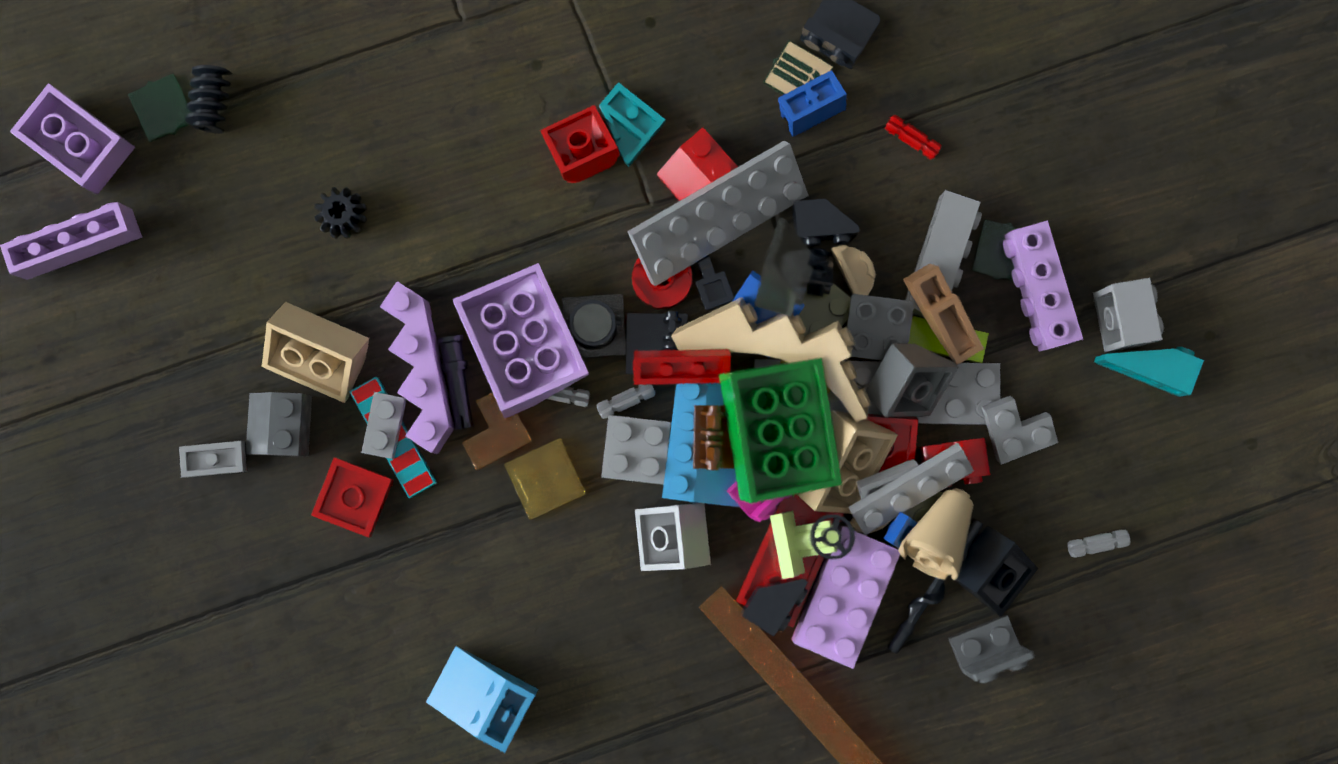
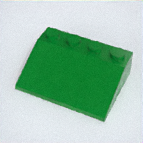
M822 358L719 374L740 500L756 503L842 485Z

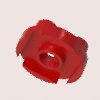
M640 258L636 260L632 272V285L637 297L643 303L658 310L672 308L680 304L687 297L692 286L691 266L668 278L667 285L664 286L660 283L654 286L649 281Z

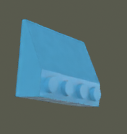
M676 384L662 498L740 507L726 492L736 481L735 468L720 470L693 469L694 405H724L721 384Z

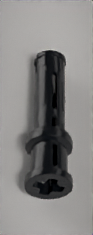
M464 335L436 339L437 344L441 346L443 358L441 370H443V373H447L455 423L454 428L457 430L464 429V426L465 428L475 427L465 376L468 361L464 360L462 341H464Z

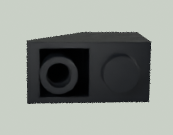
M828 200L794 201L792 214L795 243H803L804 247L819 246L821 241L833 240L834 244L851 243L852 238H856L859 234V226Z
M801 577L756 586L740 614L773 637L777 631L783 633L792 618L788 615L794 604L799 606L808 593V590L805 588L808 582Z

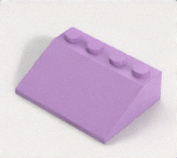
M539 263L452 299L504 418L540 403L589 375Z

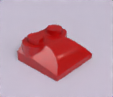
M595 105L540 130L563 179L570 183L583 181L612 167L620 155L618 147Z

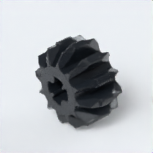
M332 187L330 197L325 193H321L324 203L314 204L315 208L321 212L314 216L315 221L322 223L321 231L324 233L330 232V236L335 239L341 233L344 238H350L351 229L357 233L361 232L357 223L367 222V218L361 214L367 210V206L364 203H360L362 197L358 193L351 194V190L347 187H344L341 193L336 187ZM343 207L346 211L342 212V218L339 219L336 215L340 214V208Z

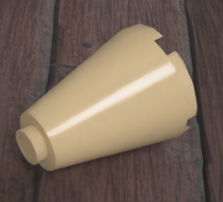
M957 488L946 490L901 542L898 550L901 557L906 559L908 555L915 560L912 566L928 575L939 579H946L949 574L952 575V580L956 579L961 570L974 505L970 500L969 494Z

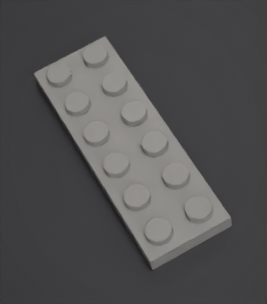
M782 141L627 232L649 281L654 286H657L794 204V201H800L809 195L791 145L786 141Z

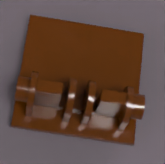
M694 405L693 469H733L734 462L724 405Z

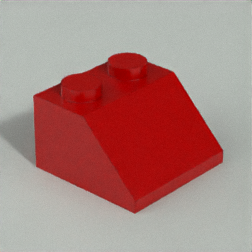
M701 128L678 148L657 173V176L675 197L681 201L738 168V166L704 128Z

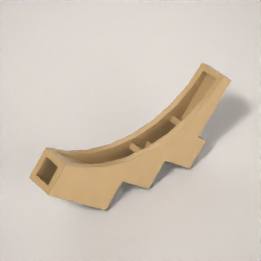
M743 297L677 328L671 336L678 350L730 349V353H758L787 362L822 358L826 386L843 402L855 423L866 419L868 416V406L871 405L870 399L864 388H858L854 380L857 378V374L852 363L849 360L844 361V359L851 357V346L855 344L854 339L847 327L842 329L839 321L804 336L803 333L806 332L805 326L799 315L794 316L791 309L756 324L755 321L758 318L753 306L750 303L746 304Z

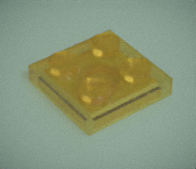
M561 438L504 464L529 520L586 494Z

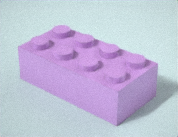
M839 525L838 530L842 535L840 543L847 548L850 541L849 530ZM855 531L853 548L846 556L840 559H824L791 638L794 644L852 669L900 556L898 549ZM837 549V552L827 553L826 555L836 556L841 554V552Z

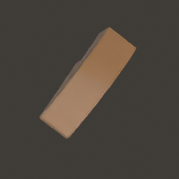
M929 263L903 279L924 318L954 363L958 365L984 349L958 296L952 294L939 266Z

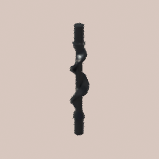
M972 518L970 521L962 562L965 561L967 550L972 547L971 543L984 525L975 518ZM935 577L925 594L909 603L907 607L908 619L899 625V630L887 646L891 651L896 654L899 653L909 636L913 635L914 626L928 604H938L944 599L945 579Z

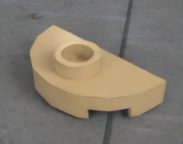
M847 245L831 248L851 293L869 295L874 285L876 273L873 262L867 254L854 247H847Z

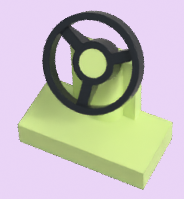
M793 511L770 516L782 579L805 573L802 557L820 555L826 559H840L846 556L853 548L855 542L854 529L850 522L840 515H825L820 517L815 523L796 526ZM827 518H835L833 523H831V520L823 521ZM840 520L844 522L850 533V541L847 548L840 543L842 539L841 532L838 530ZM837 549L841 552V554L836 556L826 555V553L837 552Z

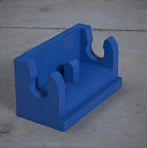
M831 70L779 97L780 113L782 118L786 117L789 131L794 137L846 110L847 94Z

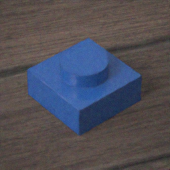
M899 512L895 520L889 525L884 539L899 549L901 542L916 526L917 522Z

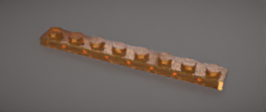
M722 586L699 606L702 612L840 764H883L758 626L741 616V606Z

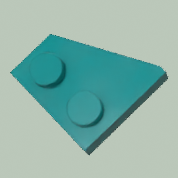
M619 82L599 105L621 156L629 167L665 124V119Z

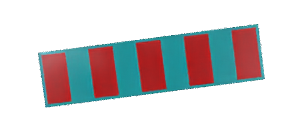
M374 377L350 391L366 423H368L374 392L387 394L378 377ZM402 420L395 458L386 459L408 498H412L437 484V481L415 442L406 437L408 429Z

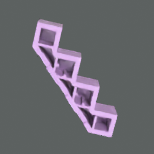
M397 281L380 308L405 323L388 350L414 366L397 392L422 409L406 437L430 453L438 454L455 428L448 402L449 397L445 377L441 370L440 353L432 323L430 303Z

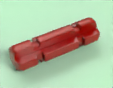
M893 115L885 126L886 131L893 135L898 134L900 140L917 151L921 149L923 151L922 154L929 159L936 157L942 147L940 143L934 139L930 141L927 139L928 135L909 123L907 125L904 124V120L897 115Z

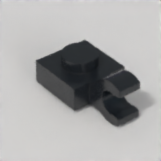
M709 255L697 261L703 279L696 281L695 284L705 311L732 302L734 296L725 272L715 274Z

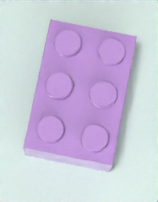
M49 83L10 131L79 185L96 194H99L135 148V146Z

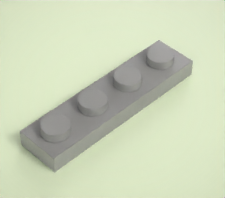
M956 443L848 508L864 535H867L897 517L899 512H906L974 472L963 449Z

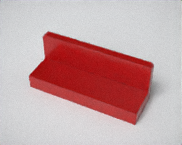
M730 349L634 351V385L720 383L719 374L730 372Z

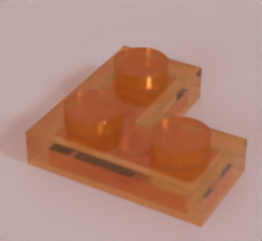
M493 392L476 401L489 429L462 442L477 471L532 443L517 413L504 418Z

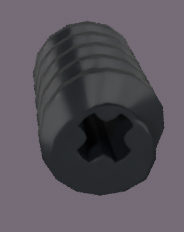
M214 65L195 66L192 68V74L196 78L190 80V86L194 90L188 93V97L192 101L187 103L186 107L191 113L185 115V122L197 130L222 134L224 129L216 126V122H225L226 118L217 114V112L227 110V106L220 103L219 99L229 98V94L222 91L221 87H230L231 82L223 79V75H232V72Z

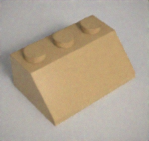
M285 302L267 321L262 367L345 403L365 362L369 338Z
M832 410L831 419L842 485L799 493L797 495L814 511L852 514L848 507L861 500L856 482L879 472L898 435L867 419L855 423L850 413Z

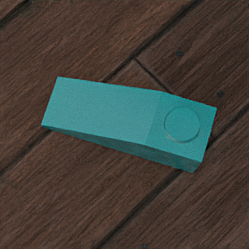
M1176 347V349L1104 354L1097 356L1094 363L1181 397L1191 395L1204 360L1195 357V352L1190 349Z

